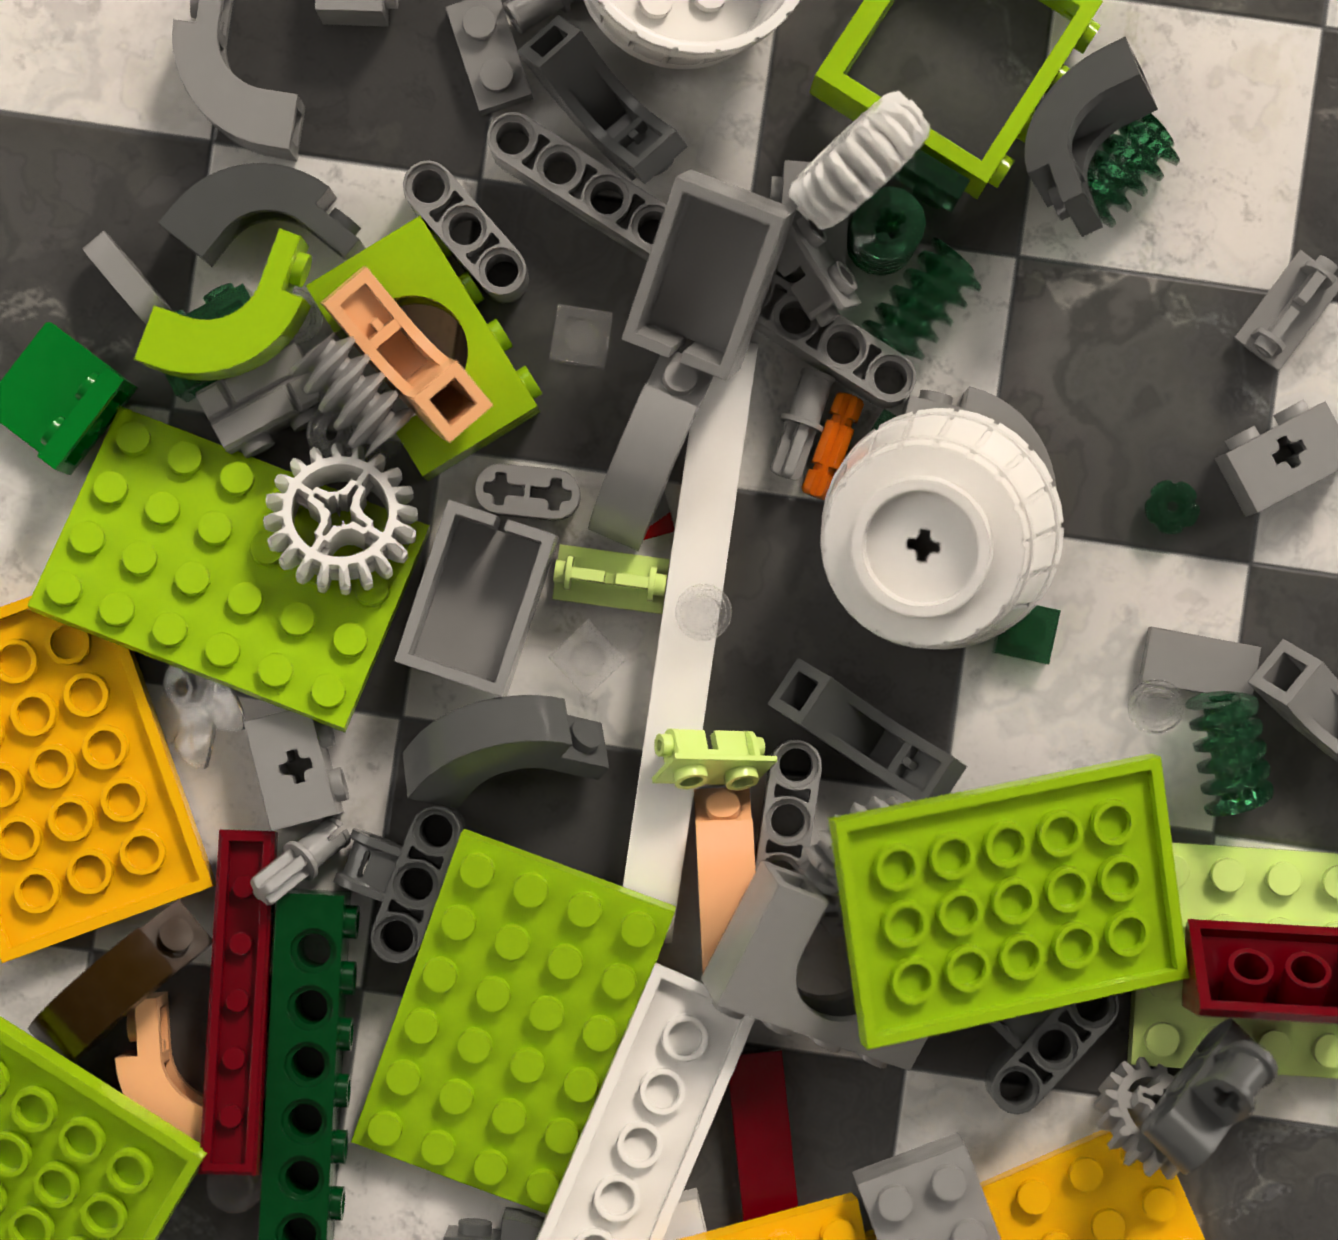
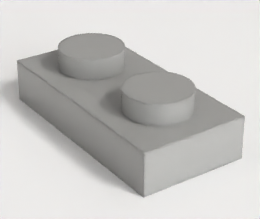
M465 0L446 6L445 8L481 116L532 100L531 89L519 53L517 52L518 50L502 1Z

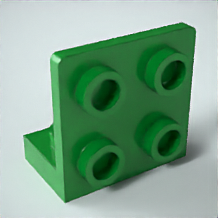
M46 322L0 381V423L38 451L37 457L54 470L72 475L111 424L120 406H125L138 387L52 322Z

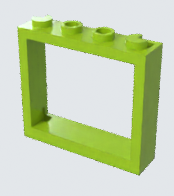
M863 0L814 76L809 93L852 121H855L863 112L882 98L847 76V74L895 0ZM1038 0L1070 20V23L982 160L931 128L928 138L911 158L978 199L987 183L998 188L1015 161L1006 153L1016 138L1025 143L1028 127L1036 111V106L1043 95L1047 94L1052 86L1071 69L1064 65L1073 48L1083 54L1101 27L1099 23L1093 20V17L1103 3L1102 0Z

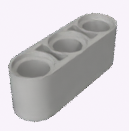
M430 160L420 161L411 166L404 176L403 191L414 213L417 216H421L427 228L433 230L453 254V258L469 273L473 281L489 298L500 303H511L521 298L529 284L528 269L521 253L444 166ZM435 179L445 184L443 195L435 202L425 203L416 198L418 187L426 180ZM463 221H474L481 226V234L472 244L461 245L452 240L454 228ZM499 262H509L518 268V275L515 281L505 287L494 286L488 281L489 271Z
M790 739L778 744L771 756H777V762L767 772L755 851V871L762 860L768 863L775 860H783L792 865L794 872L801 874L798 867L808 861L805 848L811 844L822 764L818 751L810 743L799 739ZM790 749H802L810 758L809 772L804 778L799 780L786 779L780 770L781 757ZM784 804L797 806L802 814L800 828L791 835H781L774 831L771 825L773 812Z

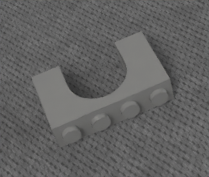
M762 860L701 977L702 982L713 998L714 1007L734 1019H743L745 1015L759 1019L768 1028L781 1035L791 1036L793 1032L810 1037L820 1047L832 1052H839L841 1048L857 1053L869 1064L879 1068H886L888 1064L910 1071L928 1037L867 1050L860 1043L853 988L833 995H816L797 988L796 971L799 959L829 902L815 883L806 876Z

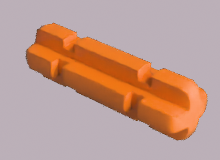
M838 392L829 411L832 418L831 420H826L811 460L814 467L813 469H808L802 485V491L805 494L825 500L834 473L843 462L855 431L851 428L852 424L858 422L864 406L863 400L859 397L845 392Z

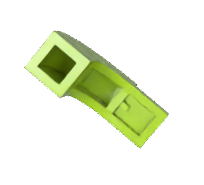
M279 228L255 293L243 307L228 316L212 320L192 319L154 305L134 359L148 368L168 375L204 381L239 376L265 364L290 343L298 333L311 308V305L303 297L292 294L295 286L301 288L304 285L310 272L312 255L307 254L309 245L300 235Z

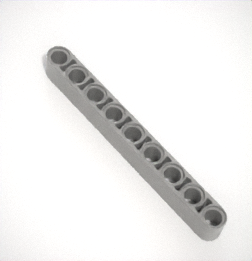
M506 112L499 115L491 123L487 132L488 145L495 163L502 170L648 261L653 244L645 242L638 232L640 227L649 220L661 221L666 207L665 203L526 115L518 112ZM510 132H521L529 138L527 147L518 154H507L499 148L501 139ZM557 161L569 162L576 168V173L565 184L552 183L546 178L547 169L551 164ZM604 190L617 192L623 199L622 206L612 214H602L592 206L594 197ZM774 273L755 326L756 331L819 371L831 375L836 379L835 381L873 405L881 408H893L901 404L909 396L916 383V370L912 362L905 355L840 315L823 327L814 319L810 321V327L803 333L792 334L787 332L781 326L779 316L789 308H798L803 311L804 309L790 288L793 284ZM837 337L849 339L857 350L856 359L848 364L834 362L827 353L829 341ZM882 367L896 369L903 378L902 390L895 394L881 392L874 382L875 372Z

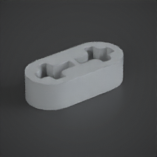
M105 231L101 232L82 248L90 260L146 325L154 305L172 312L167 302Z
M492 464L479 474L475 483V494L480 505L490 513L501 516L550 521L564 520L574 514L581 500L580 488L575 478L568 472L559 469ZM504 474L507 475L506 479L509 485L524 487L525 492L524 496L508 495L505 497L503 505H496L494 496L485 493V488L487 484L496 483L498 475ZM552 480L562 481L563 489L571 492V500L562 501L559 510L553 511L550 510L548 500L531 497L532 488L547 490L551 488Z

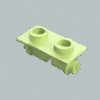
M560 544L558 560L556 559L552 599L662 614L670 559Z
M669 728L664 734H658L655 738V753L658 757L664 758L665 764L652 777V783L675 784L679 789H693L708 784L726 785V788L730 790H744L755 786L759 782V779L777 762V756H764V739L756 737L752 731L714 730L710 735L713 749H708L705 730Z

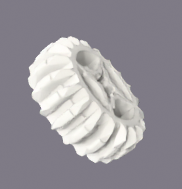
M900 91L884 95L834 138L792 182L788 196L797 205L796 209L807 221L811 220L819 230L834 227L839 221H843L881 186L886 184L923 145L930 131V125L924 119L923 112L912 100L908 101Z
M335 442L331 448L332 457L323 458L321 451L313 446L309 451L311 464L306 466L301 460L293 458L290 461V469L295 478L277 474L275 486L281 493L268 494L266 497L267 508L274 512L263 518L265 529L275 532L268 538L269 548L272 552L284 551L279 558V564L283 570L292 569L299 565L296 572V580L302 585L309 582L315 574L318 575V591L326 593L330 588L331 580H339L341 594H350V580L358 578L360 579L361 586L369 591L373 588L371 572L376 571L385 579L392 577L393 570L387 559L397 563H405L408 558L407 551L401 544L414 543L416 540V530L410 527L409 524L418 520V509L411 505H406L414 498L412 487L398 486L402 480V471L398 467L383 472L386 462L385 456L381 453L373 456L367 463L364 458L365 450L363 446L355 447L351 457L343 456L341 444ZM334 482H349L343 489L336 492H328L319 488ZM370 491L382 501L389 516L383 533L374 528L373 520L363 513L367 506L366 497ZM300 505L308 509L310 517L319 523L315 531L316 541L311 548L303 542L294 528L296 513ZM341 511L351 512L352 522L345 525L342 520V526L333 525L332 527L331 515L337 512L340 517ZM346 545H355L364 550L351 556H333L339 548Z

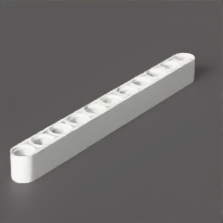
M754 342L749 343L741 368L730 379L724 380L713 376L689 430L623 887L676 906V910L694 788L679 789L675 784L652 783V777L665 764L664 758L656 755L654 742L658 734H664L669 728L703 730L757 358L758 343ZM676 910L664 943L667 944L672 943Z

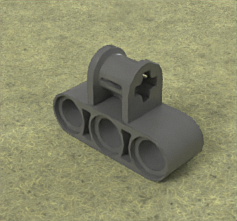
M442 805L424 808L413 819L404 844L364 830L352 829L350 837L354 842L343 872L336 873L333 882L346 889L382 902L372 928L371 943L378 957L386 962H405L419 952L462 830L466 829L463 816L455 808ZM434 814L444 816L452 825V838L446 845H435L425 835V823ZM369 853H371V855H370V857H369V860H368V863H367V866H366V868H365L364 874H363V869H364V867H365V864H366V861H367V859H368ZM411 868H422L432 877L433 888L428 897H415L407 890L405 878ZM403 921L411 928L413 943L409 949L398 950L388 943L386 928L390 922Z
M1117 994L1102 997L1099 1010L1089 1016L1079 1015L1075 1003L988 1023L1009 1042L1007 1047L990 1064L985 1075L986 1090L996 1104L1007 1113L1017 1115L1027 1113L1036 1107L1114 1022L1119 1010ZM1049 1030H1061L1064 1035V1046L1061 1051L1055 1056H1041L1038 1050V1042L1041 1036ZM1009 1072H1023L1027 1079L1026 1088L1023 1093L1013 1098L1002 1096L999 1088L1003 1077Z
M1232 1018L1226 1019L1212 1029L1200 1042L1148 1115L1140 1131L1183 1174L1192 1172L1210 1157L1232 1124L1242 1121L1251 1115L1255 1109V1096L1261 1088L1273 1082L1278 1074V1066L1275 1059L1267 1050L1258 1045Z

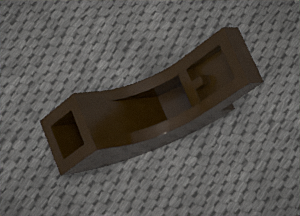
M177 899L141 928L137 927L81 973L35 1017L28 1030L34 1038L75 1063L103 1041L113 1028L142 1001L210 948L213 939L183 903Z

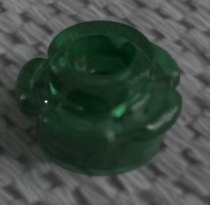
M1164 480L1152 487L1150 491L1151 496L1145 502V514L1149 522L1156 525L1159 531L1165 534H1178L1182 532L1184 527H1191L1195 524L1199 517L1200 507L1196 504L1197 493L1191 485L1183 481L1173 483L1171 480ZM1171 501L1176 502L1178 505L1175 512H1171L1168 509V504Z

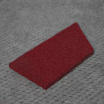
M1198 919L1187 920L1185 949L1189 978L1183 979V1007L1198 1016L1338 1024L1337 927Z

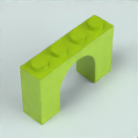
M418 216L306 285V288L331 329L340 340L347 338V334L320 302L363 266L371 271L399 307L407 305L432 306L448 313L463 328L468 346L465 371L493 406L450 443L433 432L417 415L413 416L408 423L396 432L422 477L429 481L540 413L534 399L543 393L526 366L517 371L505 354L506 351L514 346L498 320L495 318L491 322L486 323L477 309L476 305L482 302L484 298L467 271L460 276L456 275L447 260L453 254L433 230L427 228L421 216Z

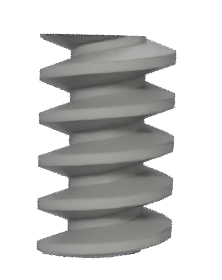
M334 332L289 369V374L292 377H298L306 373L311 374L303 391L307 395L323 390L326 392L318 409L325 413L339 408L341 412L335 420L333 427L338 431L354 426L356 429L348 445L351 448H355L368 443L370 448L365 455L366 457L408 423L415 411L412 407L394 412L392 407L400 393L395 389L379 394L377 390L385 377L383 372L365 377L362 373L370 360L369 355L364 354L350 359L347 355L356 340L353 336L335 341L333 339Z

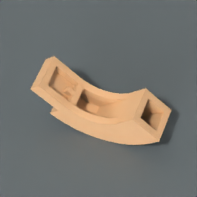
M361 267L320 302L347 336L354 337L356 341L353 346L361 355H369L370 360L368 363L377 373L383 372L385 375L383 380L392 390L397 389L400 393L399 398L408 407H412L415 411L414 413L445 441L450 443L493 406L458 361L445 356L427 339L367 267Z
M726 787L694 789L702 975L756 872L750 788L744 790H730Z
M153 992L127 1015L128 1038L130 1042H137V1049L126 1050L115 1057L119 1084L125 1096L201 1143L203 1094L195 1090L184 1080L175 1065L171 1049L168 992ZM263 1101V1115H262V1133H261L260 1159L263 1157L264 1121H265V1117H264V1101Z

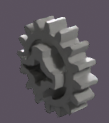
M1139 1057L1136 1065L1131 1066L1126 1061L1122 1062L1099 1086L1098 1090L1101 1095L1094 1102L1093 1108L1104 1113V1115L1096 1125L1098 1129L1111 1131L1113 1137L1107 1144L1110 1149L1122 1147L1127 1152L1124 1158V1163L1127 1166L1132 1165L1138 1160L1143 1163L1146 1176L1151 1177L1160 1167L1167 1180L1173 1179L1180 1170L1140 1130L1142 1124L1178 1073L1175 1076L1168 1074L1167 1067L1159 1063L1157 1067L1154 1066L1151 1069L1146 1059Z

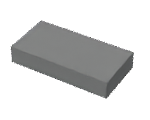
M1148 627L1139 682L1252 702L1254 688L1248 681L1258 670L1262 647L1157 627Z

